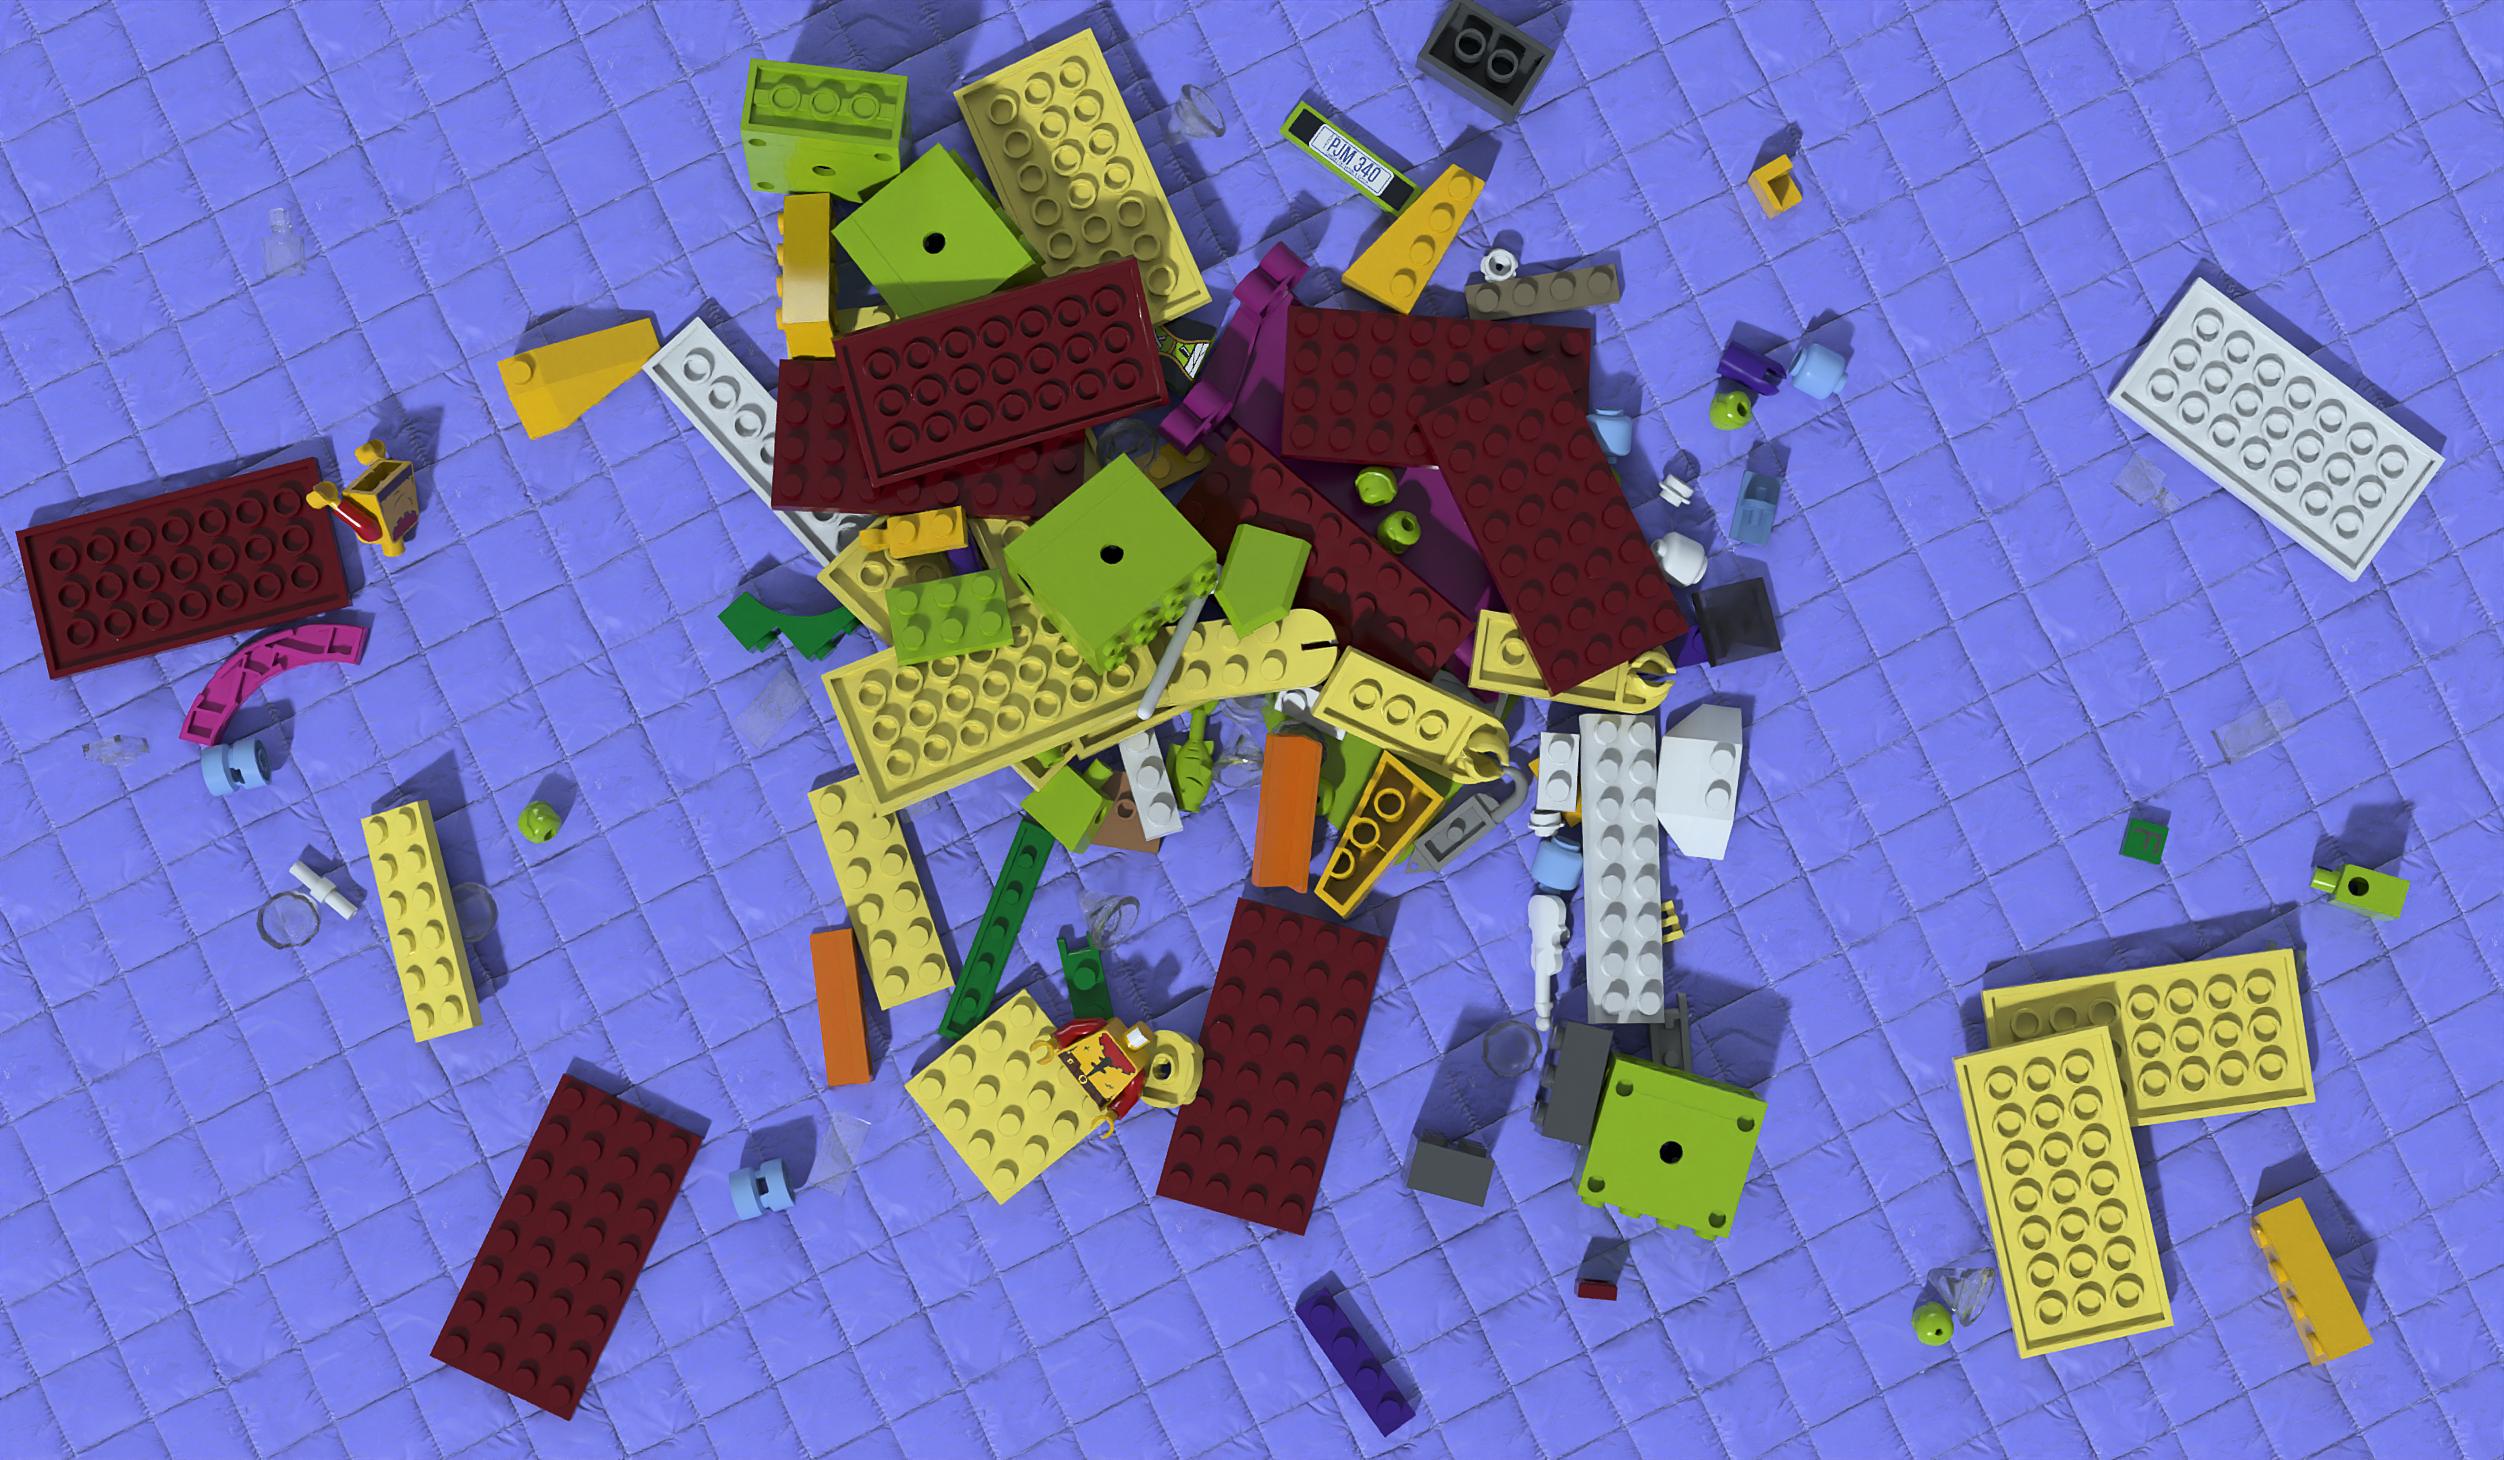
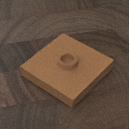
M1113 770L1114 773L1101 789L1114 800V805L1091 844L1158 854L1161 837L1146 841L1126 772Z

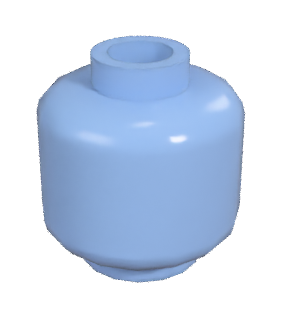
M1813 343L1807 348L1802 346L1795 354L1788 369V374L1792 375V385L1819 400L1827 398L1832 392L1839 394L1848 379V373L1844 372V357L1818 343Z
M1612 407L1594 408L1593 413L1586 416V419L1608 464H1616L1617 457L1625 456L1631 450L1632 419L1624 415V409Z
M1559 835L1552 836V839L1544 840L1539 844L1530 872L1540 882L1539 888L1550 894L1560 895L1562 890H1573L1577 887L1584 869L1583 852L1580 850L1581 844Z

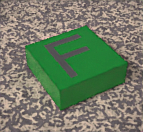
M2128 818L2119 855L2159 865L2169 828L2136 818Z

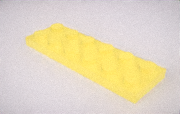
M860 774L808 792L807 795L882 1011L956 985L897 812H892L880 818L877 817Z
M428 800L416 801L361 819L415 1042L426 1041L484 1025Z

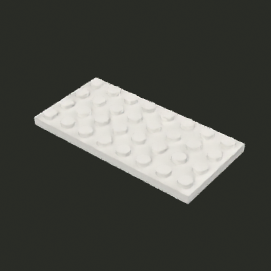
M2201 277L2194 280L2106 398V401L2350 582L2357 581L2446 460Z

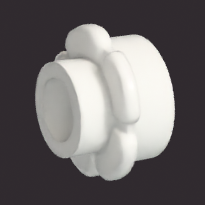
M1496 248L1491 250L1488 256L1483 257L1480 269L1485 274L1487 282L1504 281L1516 277L1515 269L1518 267V262L1512 253L1502 248ZM1497 264H1501L1503 266V269L1501 271H1498L1496 269Z
M1670 473L1664 482L1659 481V486L1663 488L1659 495L1676 507H1679L1682 502L1685 504L1691 503L1689 498L1695 490Z
M1533 810L1530 811V822L1527 825L1528 828L1535 830L1536 836L1547 837L1557 835L1558 829L1565 826V821H1561V811Z

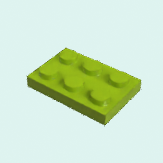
M1000 568L885 590L899 667L1015 645Z

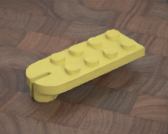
M1310 609L1290 610L1289 616L1275 623L1272 621L1240 640L1233 630L1229 619L1195 623L1165 686L1169 693L1170 701L1155 708L1316 686L1331 675L1340 656V650L1337 646L1303 651V646L1328 641L1330 645L1339 644L1336 633L1323 615ZM1177 626L1158 628L1154 639L1147 644L1157 667Z
M1483 609L1478 611L1468 687L1639 714L1654 709L1661 704L1675 681L1670 680L1664 682L1642 680L1637 675V672L1663 677H1671L1676 674V669L1667 651L1660 645L1551 698L1511 615Z
M1349 645L1310 709L1312 716L1458 783L1476 784L1494 781L1504 775L1500 763L1507 767L1510 764L1508 753L1510 746L1509 735L1502 721L1495 714ZM1491 751L1495 753L1499 758L1500 763L1497 759L1492 758L1484 754L1483 752Z

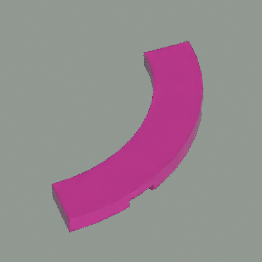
M318 623L287 628L267 635L248 645L224 663L214 673L215 676L206 685L202 693L197 695L184 720L179 739L207 746L220 745L232 718L249 696L272 678L286 671L304 665L324 662L360 665L370 628L350 624Z

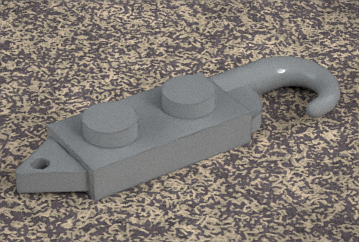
M1501 766L1504 775L1511 776L1516 784L1515 791L1499 804L1494 798L1486 794H1475L1413 842L1415 847L1405 874L1432 870L1438 873L1520 808L1527 799L1529 791L1528 780L1523 772L1516 767ZM1412 863H1416L1418 865V868L1416 870L1411 869Z

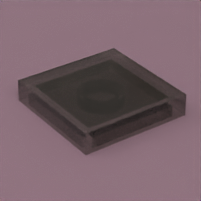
M1763 577L1701 590L1691 594L1710 668L1782 651Z

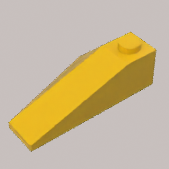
M645 318L535 348L498 361L497 365L510 401L529 438L535 440L570 427L578 420V417L592 406H597L606 399L605 396L623 382H628L643 370L641 367L659 352L661 347L651 319Z

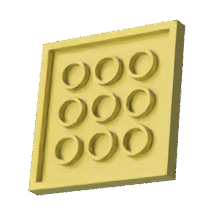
M1025 987L904 1084L906 1090L1000 1206L1105 1122L1102 1119L1098 1120L1095 1126L1090 1129V1124L1095 1117L1105 1115L1108 1112L1107 1107L1103 1111L1096 1107L1055 1056L1059 1050L1058 1048L1054 1050V1057L1051 1062L1045 1065L1037 1063L1039 1059L1047 1055L1048 1049L1045 1045H1042L1031 1052L1029 1050L1030 1045L1038 1039L1050 1040V1034L1058 1030V1028Z

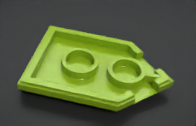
M1248 524L1237 526L1214 596L1227 615L1239 640L1253 634L1254 630L1272 621L1275 623L1289 616L1312 549L1311 544L1299 538Z

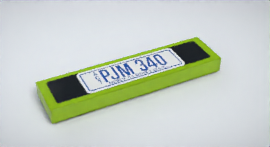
M1302 100L1279 130L1280 135L1396 220L1423 193L1421 187Z

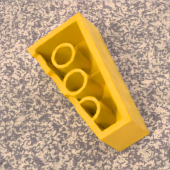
M1452 164L1342 275L1341 284L1390 313L1410 315L1483 193L1486 182Z
M830 193L784 196V211L778 212L777 215L779 233L783 235V243L777 244L779 266H783V275H777L776 277L778 297L782 298V307H776L778 330H784L793 360L837 361L830 339L835 336L834 332H840L835 295H839L837 270L834 263L837 262V238L831 232L836 227V214Z
M1386 749L1314 890L1316 896L1345 921L1445 806V800L1442 796Z
M2298 1197L2251 1218V1236L2256 1245L2263 1249L2268 1261L2269 1272L2280 1289L2312 1367L2374 1343L2302 1198Z

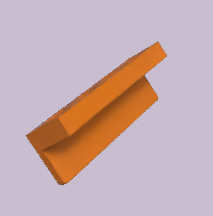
M1266 733L1251 883L1257 887L1288 886L1298 893L1307 892L1323 746L1321 742L1302 733Z
M854 928L811 934L809 938L828 1085L870 1083L875 1079L857 937Z

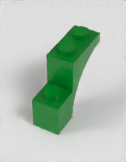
M747 591L717 616L743 647L751 653H755L757 650L763 653L778 640L776 633L781 630L810 662H813L816 658L820 662L825 660L837 649L838 646L835 642L842 635L847 633L848 636H851L864 625L844 605L821 615L791 616L767 608Z

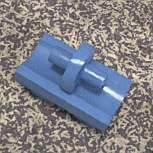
M1746 470L1743 472L1728 536L1729 539L1762 547L1767 546L1783 479L1768 477Z

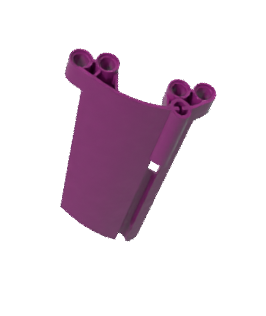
M1279 241L1265 255L1258 267L1249 272L1234 289L1232 294L1240 301V306L1220 343L1189 394L1180 406L1171 411L1156 429V432L1183 457L1188 456L1200 444L1216 456L1237 428L1242 426L1280 458L1287 309L1289 305L1307 307L1292 290L1310 268L1282 241ZM1280 458L1377 540V527L1388 515L1397 511H1406L1415 515L1421 529L1420 538L1405 552L1393 554L1476 623L1478 611L1481 609L1505 613V603L1467 525L1464 523L1465 521L1440 470L1384 466L1389 468L1395 475L1398 491L1391 502L1372 507L1362 503L1355 487V481L1359 472L1366 467L1382 465ZM1475 627L1443 666L1484 704L1498 702L1499 692L1468 687L1476 632Z

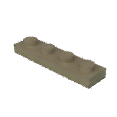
M1615 263L1464 286L1468 319L1506 321L1619 304L1621 301Z

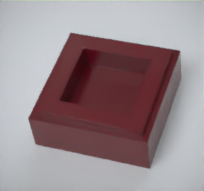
M1578 1277L1575 1279L1574 1293L1577 1297L1617 1301L1618 1287L1613 1281Z

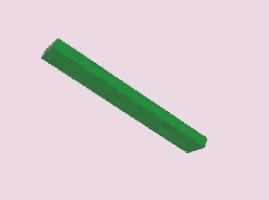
M1023 818L1020 822L937 1033L959 1041L986 1017L1056 840L1043 826Z

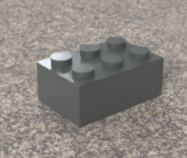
M1453 0L1419 52L1415 68L1512 127L1552 64L1556 52L1473 0Z
M1564 1018L1559 1019L1558 1025L1552 1024L1547 1042V1047L1553 1049L1550 1063L1543 1062L1539 1076V1085L1544 1087L1541 1101L1534 1100L1530 1115V1122L1535 1125L1534 1130L1538 1134L1582 1146L1588 1145L1614 1031Z
M1422 1128L1421 1134L1412 1132L1400 1175L1405 1186L1483 1207L1495 1160L1487 1153L1488 1149H1485V1146L1480 1142L1459 1137L1458 1144L1449 1142L1450 1139H1447V1136L1444 1135L1445 1133L1428 1128Z

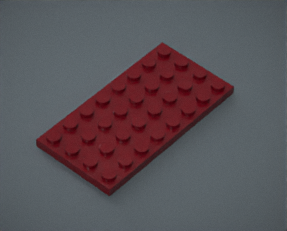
M1133 254L830 338L872 488L1170 404L1137 259Z
M1289 305L1286 324L1280 458L1439 470L1415 420L1428 412L1555 354L1586 417L1588 416L1591 328L1422 315L1407 316L1406 314Z
M1555 354L1428 412L1415 420L1551 698L1690 631Z
M779 360L771 493L772 510L902 516L962 506L965 509L966 518L1039 521L1084 484L1085 428L872 488L837 361Z
M1242 426L1237 428L1175 506L1216 551L1217 563L1221 566H1224L1237 526L1241 524H1248L1299 538L1312 545L1291 610L1310 609L1323 615L1332 625L1339 644L1330 645L1328 641L1311 643L1303 646V651L1337 646L1340 650L1339 661L1349 645L1429 683L1477 625L1475 621ZM1214 593L1209 594L1208 598L1220 609L1223 610V608H1221V606L1219 605L1216 597L1214 596ZM1328 678L1319 685L1324 686Z
M310 457L15 531L50 680L57 681L353 606L330 507L326 505L321 509H316L310 506L306 500L307 494L314 491L313 487L323 482L318 458Z
M1238 897L1198 1044L1204 1052L1201 1082L1192 1103L1180 1105L1155 1195L1301 1236L1305 1235L1387 942L1386 937Z
M563 1073L429 1356L558 1417L571 1421L705 1137L573 1075Z

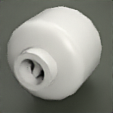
M1671 532L1662 539H1656L1650 547L1666 582L1671 585L1684 588L1690 584H1696L1706 571L1708 559L1705 556L1703 546L1677 532Z

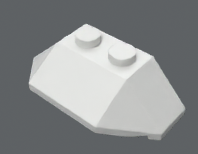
M1702 704L1662 736L1654 813L1684 856L1723 860L1734 821L1743 746L1741 708Z

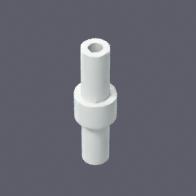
M300 860L290 868L289 872L311 890L310 895L321 904L327 903L348 921L358 912L359 909L337 892L338 886L327 877H319Z

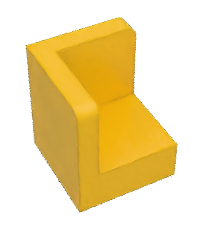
M1786 153L1754 171L1747 180L1769 219L1776 217L1802 200L1800 192L1788 174L1793 165Z

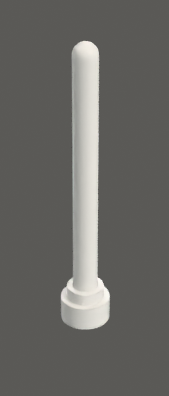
M1217 563V572L1219 580L1223 566ZM1216 587L1209 594H1213L1215 592ZM1209 594L1202 599L1196 597L1187 605V610L1181 616L1138 706L1137 715L1139 718L1146 720L1152 716Z

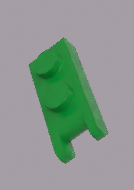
M1094 929L1086 931L1089 946L1068 951L1065 937L1056 938L1074 1019L1101 1017L1107 1021L1113 1018L1114 1013Z

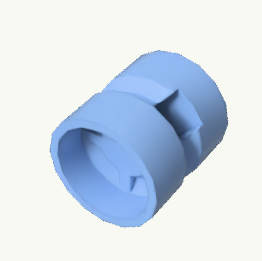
M258 736L235 741L233 748L224 743L203 748L201 752L203 777L213 796L238 792L241 785L246 789L270 785L272 781L270 756L264 741Z
M783 1157L761 1163L757 1171L750 1166L729 1173L732 1199L742 1221L763 1215L767 1207H770L773 1211H778L796 1205V1193L792 1176ZM763 1182H767L768 1193L764 1191Z

